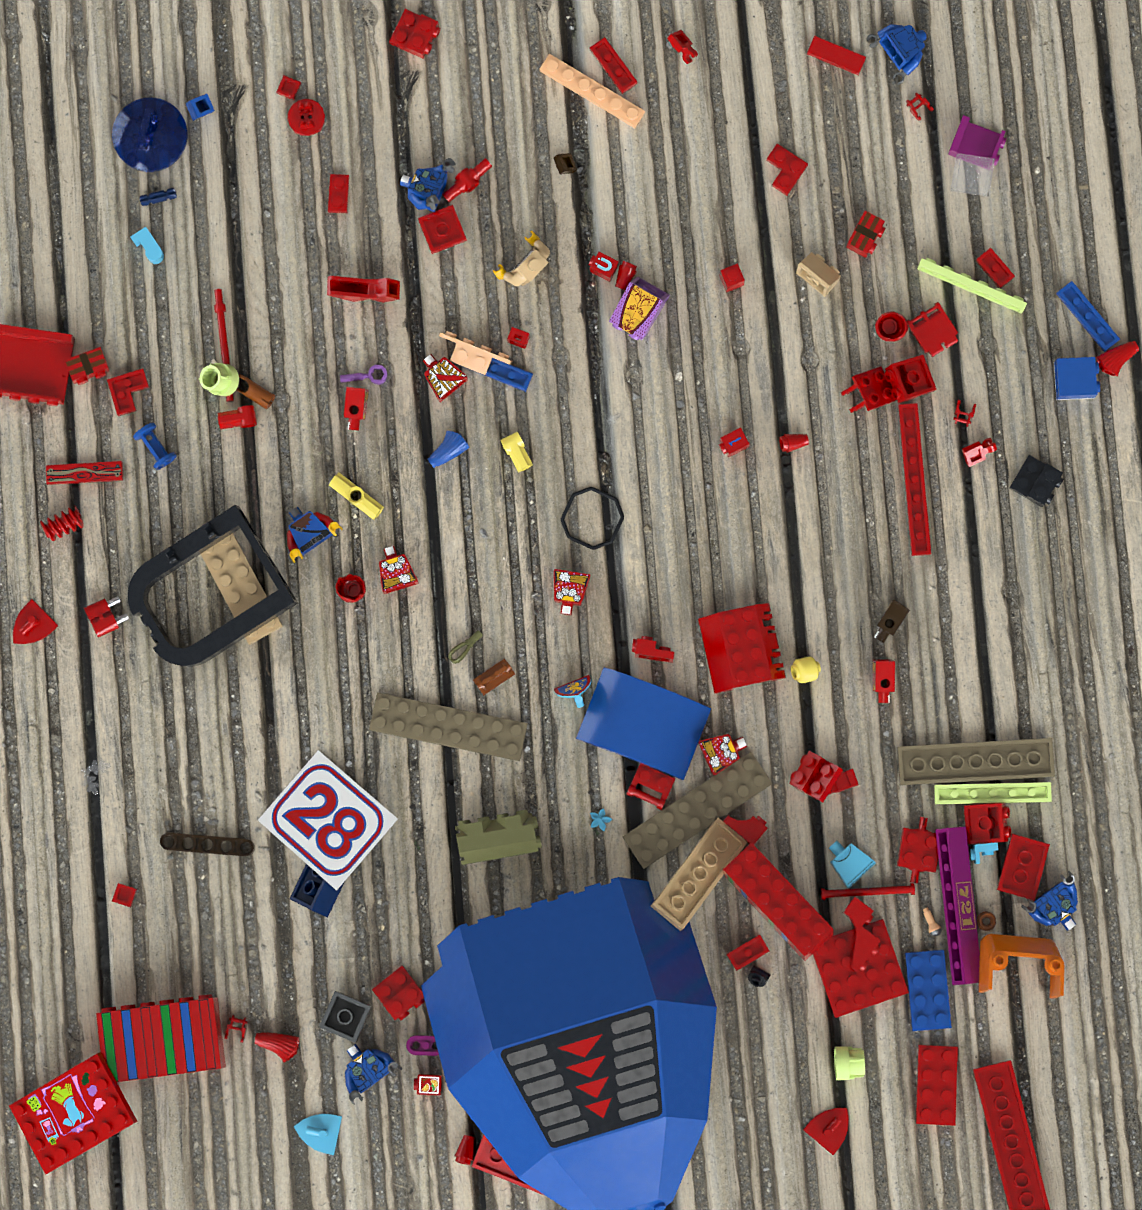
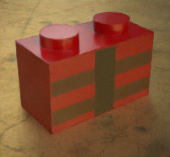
M864 211L846 248L865 258L869 253L873 254L877 246L874 243L876 238H881L886 229L883 227L885 221Z
M101 347L65 359L73 384L82 385L87 383L90 378H101L107 375L106 372H109Z

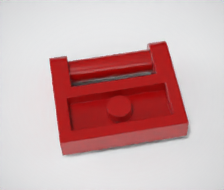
M640 763L626 795L630 797L633 795L662 810L675 778ZM637 784L661 793V798L658 799L636 789Z

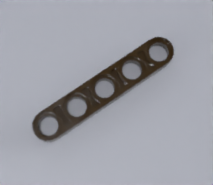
M165 833L160 838L161 847L170 851L247 857L252 855L255 850V845L251 840L180 833ZM167 836L174 838V844L171 847L164 845V839ZM185 838L193 840L194 844L190 849H186L183 846ZM206 839H210L213 843L210 850H204L202 847V843ZM224 841H230L232 844V848L228 852H224L221 848ZM244 842H248L251 845V850L248 853H243L240 849Z

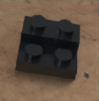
M1028 455L1009 489L1043 507L1045 503L1049 505L1054 497L1052 491L1054 488H1059L1064 480L1061 477L1063 472L1048 463L1044 464Z

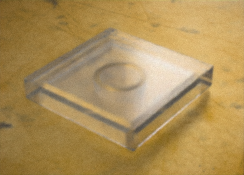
M957 153L951 191L989 196L995 159Z

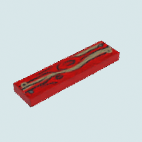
M122 461L46 465L47 485L123 481Z

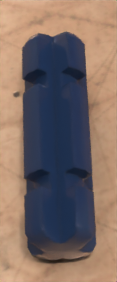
M169 188L167 191L161 190L149 193L148 196L147 194L141 195L139 199L142 206L150 205L149 203L155 204L167 201L168 198L170 200L175 199L177 194L174 188Z

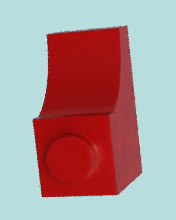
M728 815L723 821L747 841L748 844L752 842L753 845L768 829L765 826L767 822L760 816L756 818L752 816L748 820H736Z

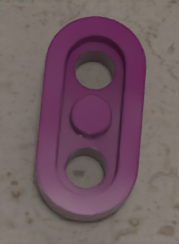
M415 1035L407 1040L406 1048L412 1055H439L438 1049H433L432 1044L436 1042L434 1036ZM415 1041L420 1043V1047L418 1049H415L413 1047V1043Z

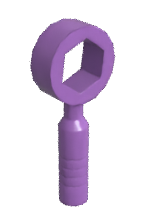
M374 365L369 369L368 374L340 375V381L342 383L369 378L372 383L380 385L386 381L388 374L383 366ZM375 370L383 371L384 375L381 380H374L372 377Z

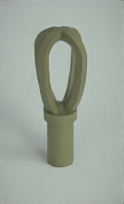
M477 630L465 642L455 646L448 654L449 660L455 664L459 663L483 634ZM467 645L465 651L457 659L452 658V655L457 650Z

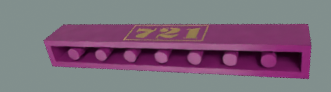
M966 827L936 829L952 985L979 983L980 951Z

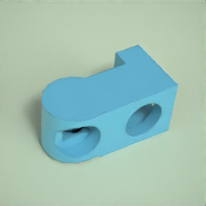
M147 227L130 236L136 247L140 244L143 246L145 255L152 264H159L163 261V251Z

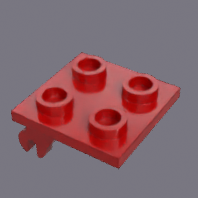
M882 366L851 377L854 385L841 392L842 396L859 389L864 401L849 409L851 413L865 406L870 411L897 401L892 397V387L885 379Z

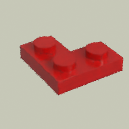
M776 144L766 159L767 162L781 170L772 183V187L788 196L808 167V163L779 144Z
M143 368L107 379L118 417L137 411L131 393L150 388Z

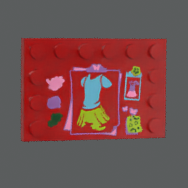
M101 1052L9 1105L45 1175L138 1122Z

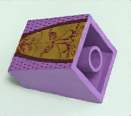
M637 276L628 284L609 322L613 323L612 326L614 328L628 332L631 338L642 340L646 337L670 295Z

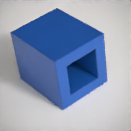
M208 94L185 103L193 121L215 111Z

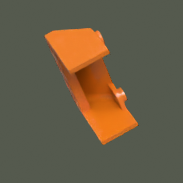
M988 934L982 937L979 960L980 993L992 990L993 970L1000 971L1005 969L1008 964V956L1045 959V970L1050 974V998L1054 999L1064 996L1065 966L1053 940L1000 934Z

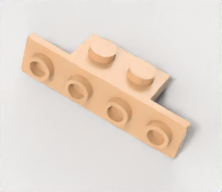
M446 331L445 334L440 333L439 335L457 343L450 359L451 362L486 375L492 358L512 364V360H509V355L501 352L498 355L491 352V348L481 345V348L474 346V341L464 338L463 341L456 338L457 334Z

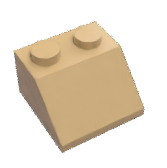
M811 252L798 264L796 274L826 297L840 280V272L834 266L829 267L824 263L825 259L822 256Z

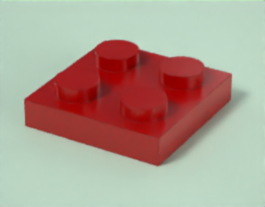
M453 205L418 218L431 254L467 241Z

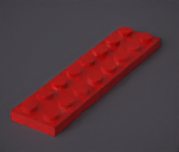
M1008 1060L972 1069L1008 1209L1050 1210L1012 1061Z

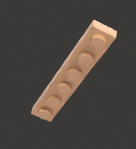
M551 54L547 56L540 67V72L633 128L637 127L645 114L643 109Z

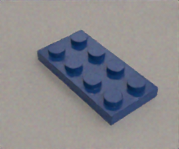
M944 950L905 953L912 1031L952 1028Z

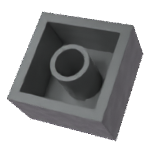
M335 991L319 1027L356 1043L372 1006Z

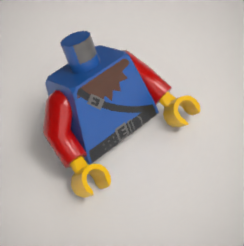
M299 507L291 510L289 515L294 522L288 525L290 530L287 532V547L293 563H295L294 559L297 556L303 559V555L330 538L332 534L337 536L335 534L336 529L340 528L343 530V528L329 516L322 513L308 511L303 515Z

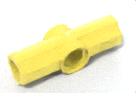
M338 472L329 484L331 488L370 518L375 520L381 514L384 507ZM354 492L362 494L361 498L357 501L351 498Z

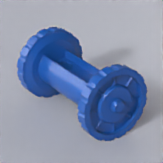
M149 423L139 429L133 437L135 440H143L157 461L153 467L155 470H159L174 461L177 455L174 452L167 453L153 432L156 428L155 423ZM150 435L152 440H147L146 436Z

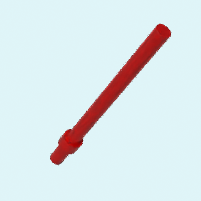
M215 289L216 304L214 305V310L217 313L222 363L230 365L224 314L226 306L223 303L222 289ZM233 394L226 396V402L234 401Z

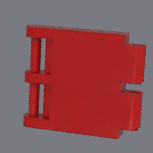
M939 302L935 303V306L929 310L920 312V315L914 319L907 320L908 328L925 354L929 352L931 357L944 351L941 344L948 348L958 342L956 337L958 332ZM936 309L938 310V311H936L935 313L931 314L930 316H927L929 313L933 312L934 310H936ZM923 318V320H921L920 322H918V323H916L915 325H913L914 322H916V321H918L919 319Z

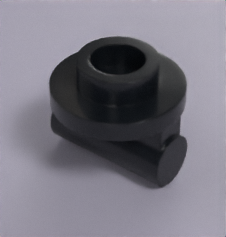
M753 965L748 975V980L755 987H763L766 985L771 974Z

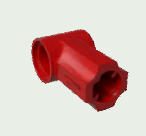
M248 405L239 407L238 410L218 413L220 429L256 426L255 407Z

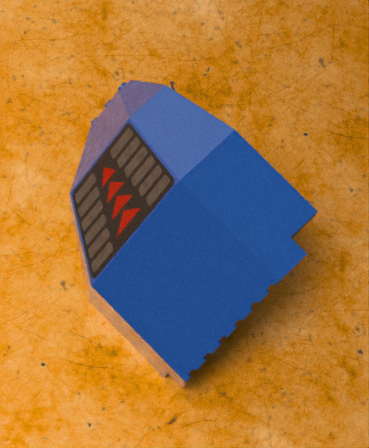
M617 877L611 879L612 883L601 886L600 883L584 887L585 891L574 894V891L557 895L558 899L550 902L544 899L531 903L532 907L521 910L518 907L505 911L504 916L494 918V915L478 919V923L468 926L467 923L459 925L437 945L442 967L421 985L448 1090L520 1180L565 1209L664 1210L676 1195L708 1120L717 1006L690 922L687 923L683 930L679 931L651 907L655 900L649 881Z

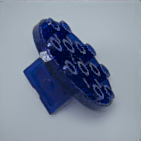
M141 98L131 102L120 111L112 129V141L119 157L131 168L142 172H157L173 165L183 154L188 140L187 125L182 114L174 105L159 98Z

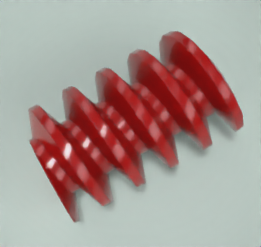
M76 506L75 511L68 508L67 515L61 511V518L54 514V521L48 517L47 524L40 521L43 531L52 541H56V535L62 538L63 532L67 535L70 534V528L73 531H77V525L80 528L84 527L82 516Z

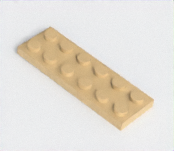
M233 533L201 553L234 618L267 597ZM276 617L245 637L250 645L283 626L279 618Z
M717 818L652 903L651 907L679 931L683 930L724 875L723 869L739 855L747 841Z

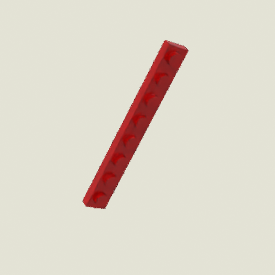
M918 403L898 405L911 556L931 555Z

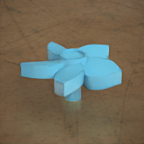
M604 808L599 811V814L595 812L590 813L594 819L591 827L599 825L600 829L605 831V823L610 822L612 819L605 816Z

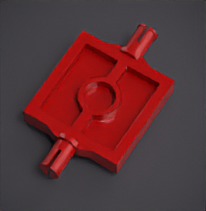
M920 817L919 828L902 829L897 866L905 867L912 871L911 883H918L919 872L928 871L936 873L938 848L936 833L926 830L928 818Z

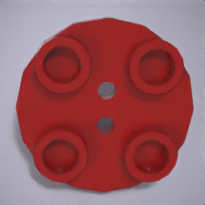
M302 99L291 106L287 119L294 133L310 136L322 130L325 114L318 102L312 99Z

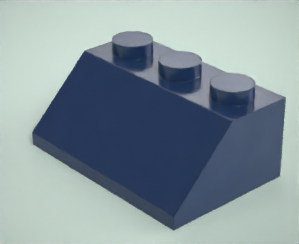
M306 864L290 896V900L328 918L343 884L338 890H335Z

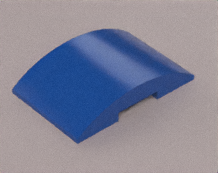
M604 667L576 739L684 780L711 708L649 682Z

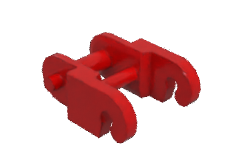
M915 93L916 97L911 101L906 100V106L911 108L910 112L920 121L921 117L916 112L920 106L925 105L930 111H933L934 108L930 106L926 98L921 97V94ZM919 100L921 103L914 107L913 103Z
M958 399L954 413L957 416L953 420H955V424L961 422L965 423L966 427L971 424L970 419L974 416L976 404L973 405L972 412H962L959 409L961 400ZM959 414L968 416V419L959 418Z
M232 1015V1018H229L231 1023L227 1024L224 1039L228 1038L230 1029L239 1030L242 1032L240 1042L243 1043L247 1030L244 1027L248 1021H246V1017L242 1020ZM233 1023H241L242 1027H235Z

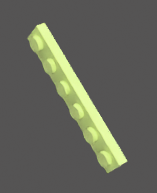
M922 258L917 268L922 272L1022 314L1027 305L1024 299L1014 295L1012 297L1000 288L993 289L988 287V283L980 280L978 282L971 279V276L965 273L958 274L953 272L954 269L949 266H939L932 259Z
M1051 782L934 785L935 805L1052 802Z

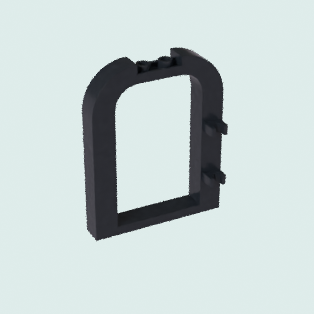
M237 505L227 509L141 565L131 578L127 596L132 615H142L140 617L141 621L146 627L149 626L152 631L150 635L154 642L159 643L153 647L154 651L171 664L188 667L208 662L298 604V601L243 511ZM241 528L278 590L187 648L176 647L170 641L150 608L148 595L151 587Z

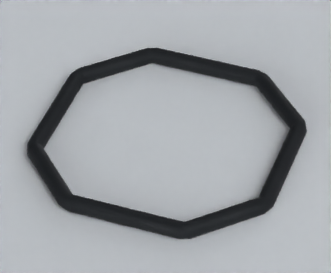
M594 487L574 492L561 516V523L567 538L592 550L614 542L624 520V514L618 499ZM591 490L614 500L620 514L619 522L611 539L595 546L570 536L564 520L574 497Z

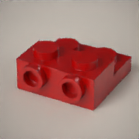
M405 9L389 44L424 59L425 55H429L433 44L431 42L433 38H437L440 33L439 22L423 14L420 16Z
M924 355L899 361L885 368V379L891 383L893 388L891 391L892 397L898 403H903L937 390Z
M642 636L641 639H633L632 652L635 653V658L673 663L674 652L671 651V648L660 646L659 649H655L656 641H653V637Z
M809 751L807 755L802 756L800 760L801 765L798 770L791 774L789 784L823 803L843 769Z
M1006 803L964 805L968 844L1008 842V838H1011L1012 833L1011 827L1007 826V818H1010V809L1006 807Z
M403 965L372 989L394 1020L399 1018L402 1021L410 1014L408 1010L413 1006L417 1009L425 1002L422 989Z

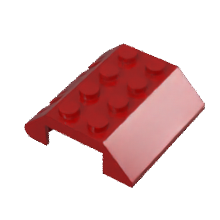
M769 603L718 612L698 619L714 694L734 690V688L786 678L784 670H776L783 668V663L772 664L771 658L781 656L780 651L772 652L773 650L780 649L776 633H768L774 631L775 626L764 627L763 621L773 618L772 614L764 615V613L771 612Z

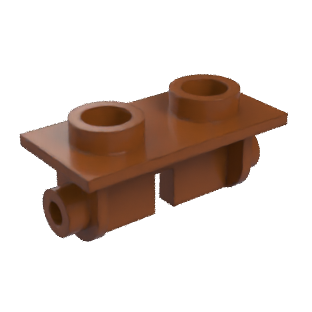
M504 658L473 679V681L484 696L514 676L515 673Z

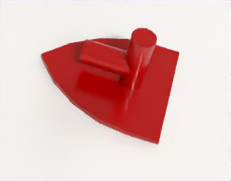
M33 599L23 607L16 618L13 629V644L37 642L47 637L58 627Z
M847 1108L826 1110L816 1115L803 1129L832 1155L840 1148L848 1131L849 1118Z

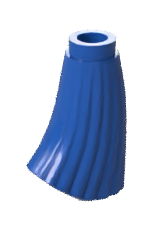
M446 431L443 442L430 455L428 461L435 468L447 463L470 447L460 433Z

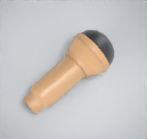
M928 907L923 909V914L929 925V934L931 936L940 935L942 931L941 926L935 922Z

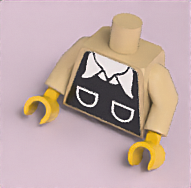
M530 231L532 233L530 238L525 236V240L534 247L510 272H507L501 264L497 265L499 267L498 271L493 270V273L499 280L504 279L514 286H524L532 281L549 263L546 259L550 255V250L533 231Z

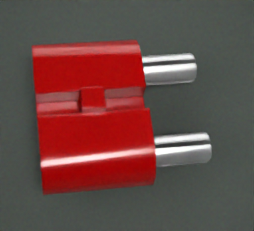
M118 596L109 601H106L104 598L84 608L98 638L118 629V624L129 619L127 614L114 618L109 608L121 602Z

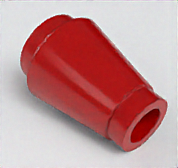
M623 261L622 265H619L615 287L626 290L628 284L637 273L635 271L637 266Z
M784 434V436L779 438L780 448L788 453L809 445L808 435Z
M463 1135V1139L454 1155L456 1157L455 1162L470 1165L474 1155V1137Z

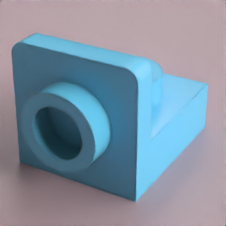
M998 842L972 845V849L969 850L970 860H974V864H980L979 852H982V856L994 855V851L998 850Z

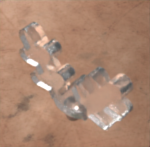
M102 759L97 765V761L93 760L92 765L88 766L87 770L82 768L81 772L85 773V780L82 785H89L87 792L92 791L93 794H98L96 787H99V783H93L96 777H90V772L93 771L95 775L99 774L98 770L106 773V769L111 767L110 763H105Z

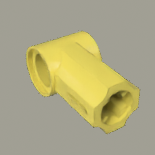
M518 432L500 440L507 455H510L518 473L533 466Z

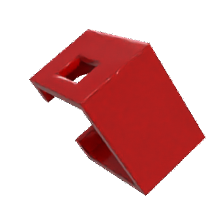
M512 327L507 341L510 344L526 349L530 333Z

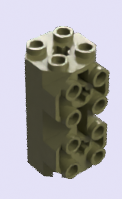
M527 810L516 811V815L509 816L508 813L498 814L497 819L490 820V817L487 816L477 818L478 822L471 823L470 820L459 821V826H455V830L460 831V833L456 834L459 855L461 858H464L461 861L462 865L539 852L538 848H542L540 835L536 836L535 829H538L537 817L532 816V813H528Z

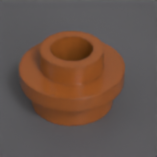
M985 911L978 915L976 922L981 930L990 931L996 925V918L991 912ZM985 917L990 920L988 925L983 924Z

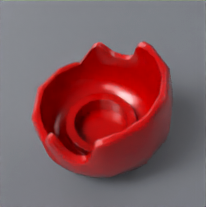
M348 574L347 576L339 577L335 585L336 593L347 603L359 601L366 593L365 582L357 575Z

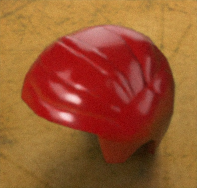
M894 311L885 312L876 321V333L884 341H899L905 337L908 331L907 320L900 313Z

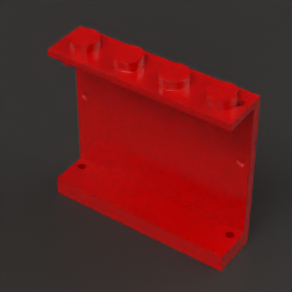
M0 324V398L2 396H9V399L14 401H20L22 398L28 399V402L39 404V401L47 402L49 406L57 407L58 404L64 405L69 377L65 359L72 357L75 337L72 334Z

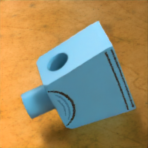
M835 841L829 847L836 856L830 863L847 888H850L876 864L874 860L852 843L844 848L838 841Z

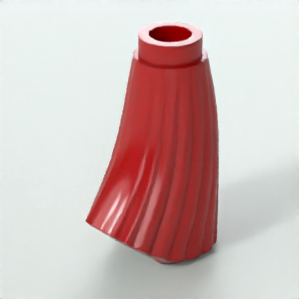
M1135 341L1124 343L1097 356L1096 362L1099 363V368L1102 372L1118 377L1121 367L1139 351V347Z
M256 1033L255 1044L274 1052L284 1063L297 1054L299 1037L279 1033Z

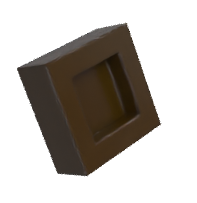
M571 153L558 154L553 157L560 175L572 174L577 171Z

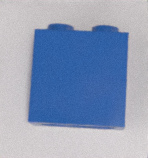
M1095 357L1057 358L1055 360L1056 400L1092 399L1098 395L1097 393L1100 392V382L1097 381L1096 374L1099 373V363L1095 362Z

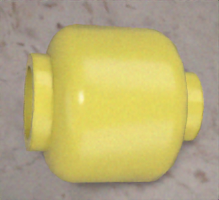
M813 657L796 659L791 666V675L799 683L815 681L821 671L819 662L815 661Z

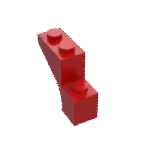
M328 276L327 295L352 302L368 299L383 303L400 300V281L390 278L361 279Z
M853 897L842 913L851 920L855 928L851 968L858 972L859 970L863 971L867 967L869 956L871 954L875 956L879 951L881 940L862 927L864 924L867 926L874 918L871 915L874 910L858 898Z

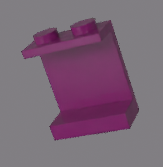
M963 115L948 155L991 170L993 165H997L1000 155L997 154L999 148L1003 149L1007 140L1004 137L1006 131L1002 130L999 134L970 123V118Z

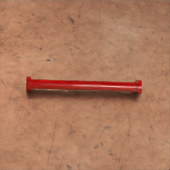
M910 883L909 886L836 890L821 888V899L905 893L915 895V885Z

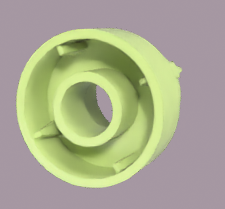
M210 363L201 371L199 380L202 387L209 390L210 393L218 396H229L238 387L239 375L237 370L229 364Z
M834 1047L836 1080L864 1077L865 1056L862 1048Z

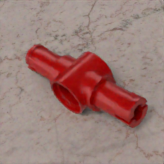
M485 158L473 169H463L455 177V184L442 195L450 203L459 194L470 193L479 185L480 177L492 168V165Z

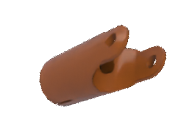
M238 374L240 378L248 383L249 388L248 391H243L237 387L236 391L267 410L272 405L276 395L249 378Z

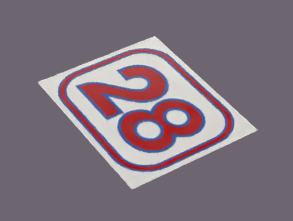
M319 750L258 819L263 826L335 890H338L398 820Z

